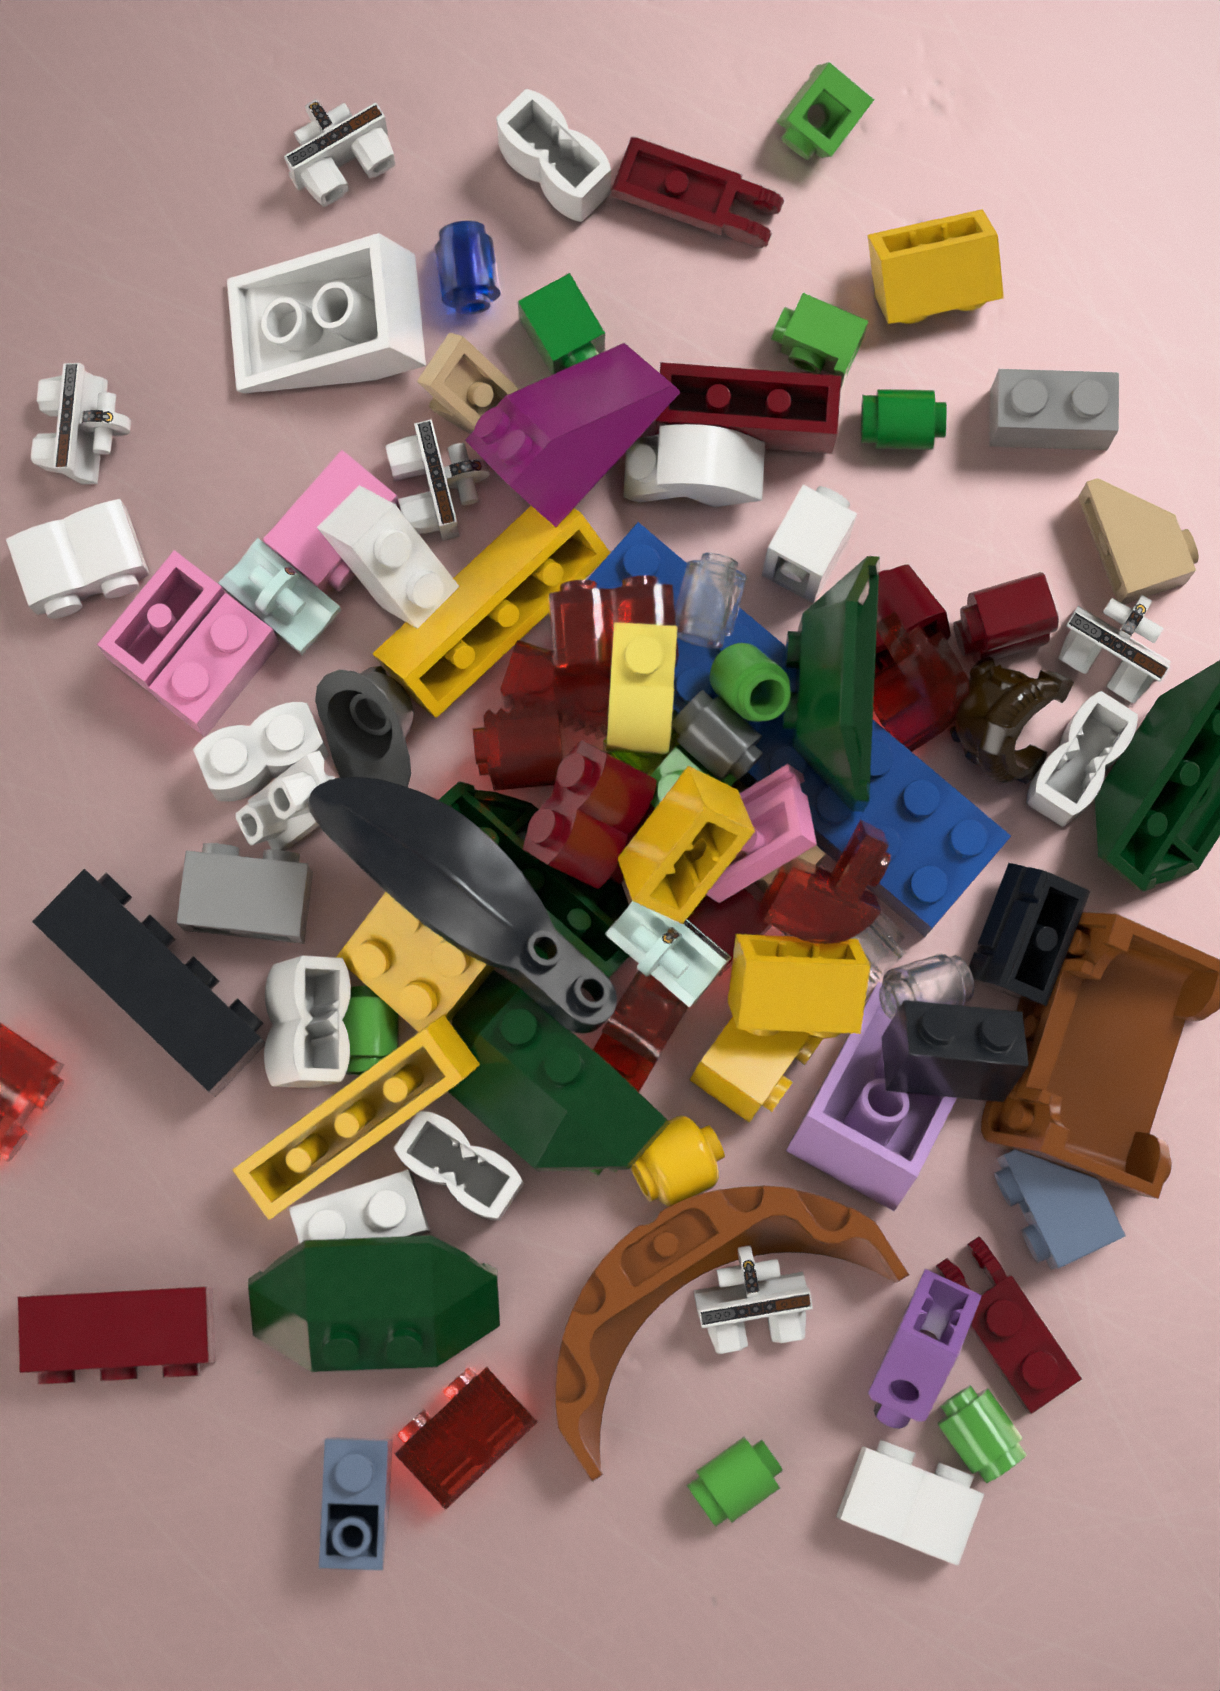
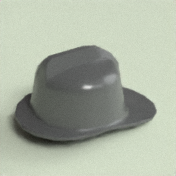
M382 666L370 667L360 674L348 670H337L326 674L317 685L315 702L325 729L333 762L340 778H375L408 787L411 777V764L405 738L412 728L414 709L405 689L394 678L388 676Z

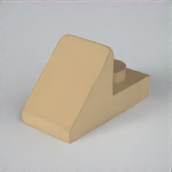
M450 332L417 380V383L433 396L429 403L430 409L469 434L474 431L477 421L487 410L496 407L506 395L520 390L466 338Z

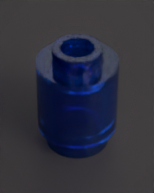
M458 221L448 224L439 230V241L435 245L442 302L446 306L455 308L457 313L464 315L484 312L490 308V303L498 299L501 294L493 238L486 234L484 224L477 221Z

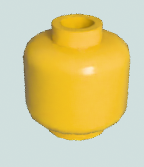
M683 1115L668 1120L670 1124L631 1167L632 1173L648 1201L652 1202L658 1199L668 1207L685 1199L700 1195L716 1186L719 1179L717 1162L725 1158L723 1147L711 1126L707 1125L700 1129L692 1119Z

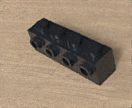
M83 869L32 922L194 1079L216 1097L265 1046L266 1042L255 1033L264 1023L238 998L228 1007L212 991L220 981L194 956L186 964L181 962L168 949L176 939L150 914L142 922L131 914L124 906L133 897L107 872L97 881L86 869Z

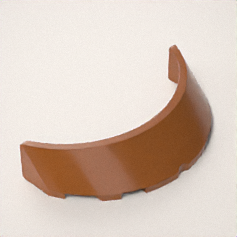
M747 1186L719 1189L680 1201L660 1211L658 1218L652 1223L637 1226L620 1240L591 1274L572 1308L564 1330L556 1371L555 1393L558 1428L591 1481L593 1482L603 1475L600 1460L602 1415L606 1396L617 1365L636 1332L665 1300L699 1276L739 1260L738 1247L749 1245L751 1246L753 1256L773 1253L824 1255L865 1267L891 1280L892 1283L899 1282L909 1276V1273L876 1222L851 1207L849 1208L820 1195L779 1186Z

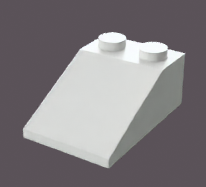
M379 233L227 279L236 390L242 394L374 381L426 366L415 254Z

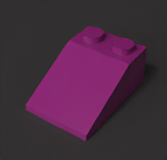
M622 343L506 395L496 407L487 410L479 418L474 431L465 441L513 490L551 524L557 527L678 396L680 391L626 343Z

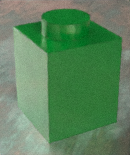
M570 273L518 301L519 320L551 375L605 351V332Z

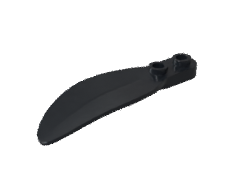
M366 777L336 778L319 784L313 789L310 794L308 807L321 829L364 872L421 923L465 954L487 965L506 970L507 975L518 987L558 1023L572 1032L581 1034L594 1032L612 1016L617 1004V995L612 982L554 929L544 905L523 873L508 855L468 818L427 794L382 779ZM534 946L546 953L548 960L540 958L535 953ZM581 988L586 989L592 995L595 1002L587 1000L582 995Z

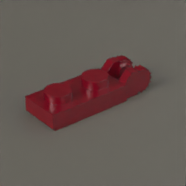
M631 136L611 188V197L718 235H722L724 232L736 241L761 248L768 245L772 235L771 230H768V227L763 226V224L730 213L735 199L746 207L774 215L775 213L779 214L784 203V197H781L780 194L769 188L767 189L742 179V174L635 136Z
M978 1236L968 1243L970 1255L977 1266L984 1271L993 1286L980 1294L982 1297L970 1328L1028 1414H1032L1082 1380V1378L1013 1276L1006 1275L1003 1267L993 1255L988 1245ZM948 1258L936 1265L940 1276L971 1290L959 1267Z

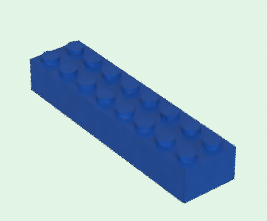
M639 522L559 611V628L610 671L612 666L614 622L677 626L672 722L683 708L702 690L712 699L718 696L710 683L712 663L722 650L737 643H748L757 647L779 665L789 678L790 692H795L796 669L785 668L786 646ZM783 712L778 717L768 721H750L745 719L762 735L756 747L763 755L740 781L746 786L751 787L786 764L801 772L804 776V782L800 784L801 792L808 797L816 846L924 937L929 934L1011 837L1009 833L874 720L872 725L870 801L864 812L851 811L793 748L794 729H783Z

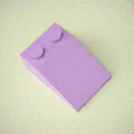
M878 982L864 1007L861 1034L849 1033L786 1151L890 1210L895 1211L918 1177L957 1098L886 1091L881 1037L902 1002L911 999Z

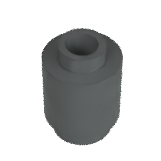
M704 690L699 692L683 708L671 724V728L680 736L677 742L719 781L724 780L729 774L739 781L763 755L756 747L762 735L721 697L717 696L715 699H712Z

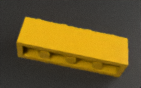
M530 506L453 578L460 587L418 629L405 622L372 655L386 672L405 689L412 700L437 718L585 580L611 552L583 514L575 508L555 527L534 507Z
M443 1014L232 1169V1171L268 1220H270L457 1085L474 1071L480 1063Z

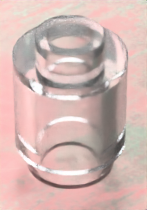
M703 553L701 560L687 562L673 620L678 624L677 638L693 645L720 649L723 647L725 636L733 634L747 576L737 570L738 562L721 554Z
M938 953L888 970L883 977L882 986L879 990V1000L884 1013L891 1020L904 1000L964 1006V1003L970 1001L974 995V980L970 968L961 957Z

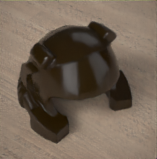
M987 657L978 661L971 668V678L959 691L953 711L954 726L951 727L950 734L954 742H961L964 746L965 757L975 765L981 766L989 777L1002 783H1009L1017 779L1027 784L1034 778L1037 771L1046 761L1047 751L1031 744L1024 749L1015 750L1016 741L1023 727L1034 714L1052 700L1063 703L1067 699L1074 682L1050 670H1040L1038 678H1031L1022 672L1002 668L1000 664L995 666L994 659Z

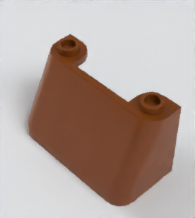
M1083 912L1047 1006L1028 1000H1019L1016 1011L1023 1013L1028 1067L1004 1102L986 1101L981 1119V1133L984 1140L1006 1150H1018L1098 1179L1099 1182L1140 1196L1159 1199L1163 1184L1170 1175L1172 1160L1167 1142L1160 1137L1150 1134L1185 1021L1205 1020L1220 1009V959L1119 914Z

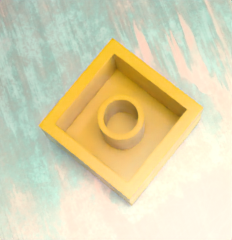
M387 892L383 894L336 956V958H343L347 968L418 1032L443 1014L448 1021L452 1020L495 968L465 954L421 923Z

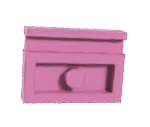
M786 764L739 793L755 832L706 895L718 903L817 845L808 797L801 792L800 784L804 782V776L791 765Z

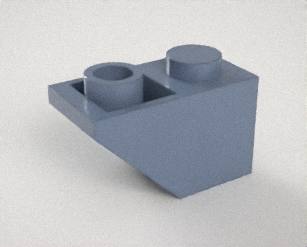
M1013 1150L996 1158L1002 1169L994 1173L997 1185L1010 1207L1017 1203L1019 1204L1029 1225L1021 1229L1022 1235L1037 1263L1046 1260L1050 1270L1058 1269L1126 1236L1098 1179L1018 1150Z
M329 1437L325 1439L319 1568L383 1570L390 1506L393 1439Z

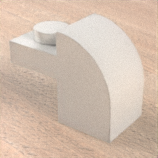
M693 424L659 426V435L640 437L626 451L623 498L642 503L686 496L712 507L762 501L765 442L735 430L716 426Z

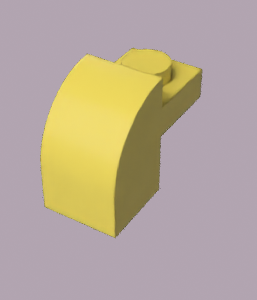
M614 622L606 751L668 755L673 711L677 626Z

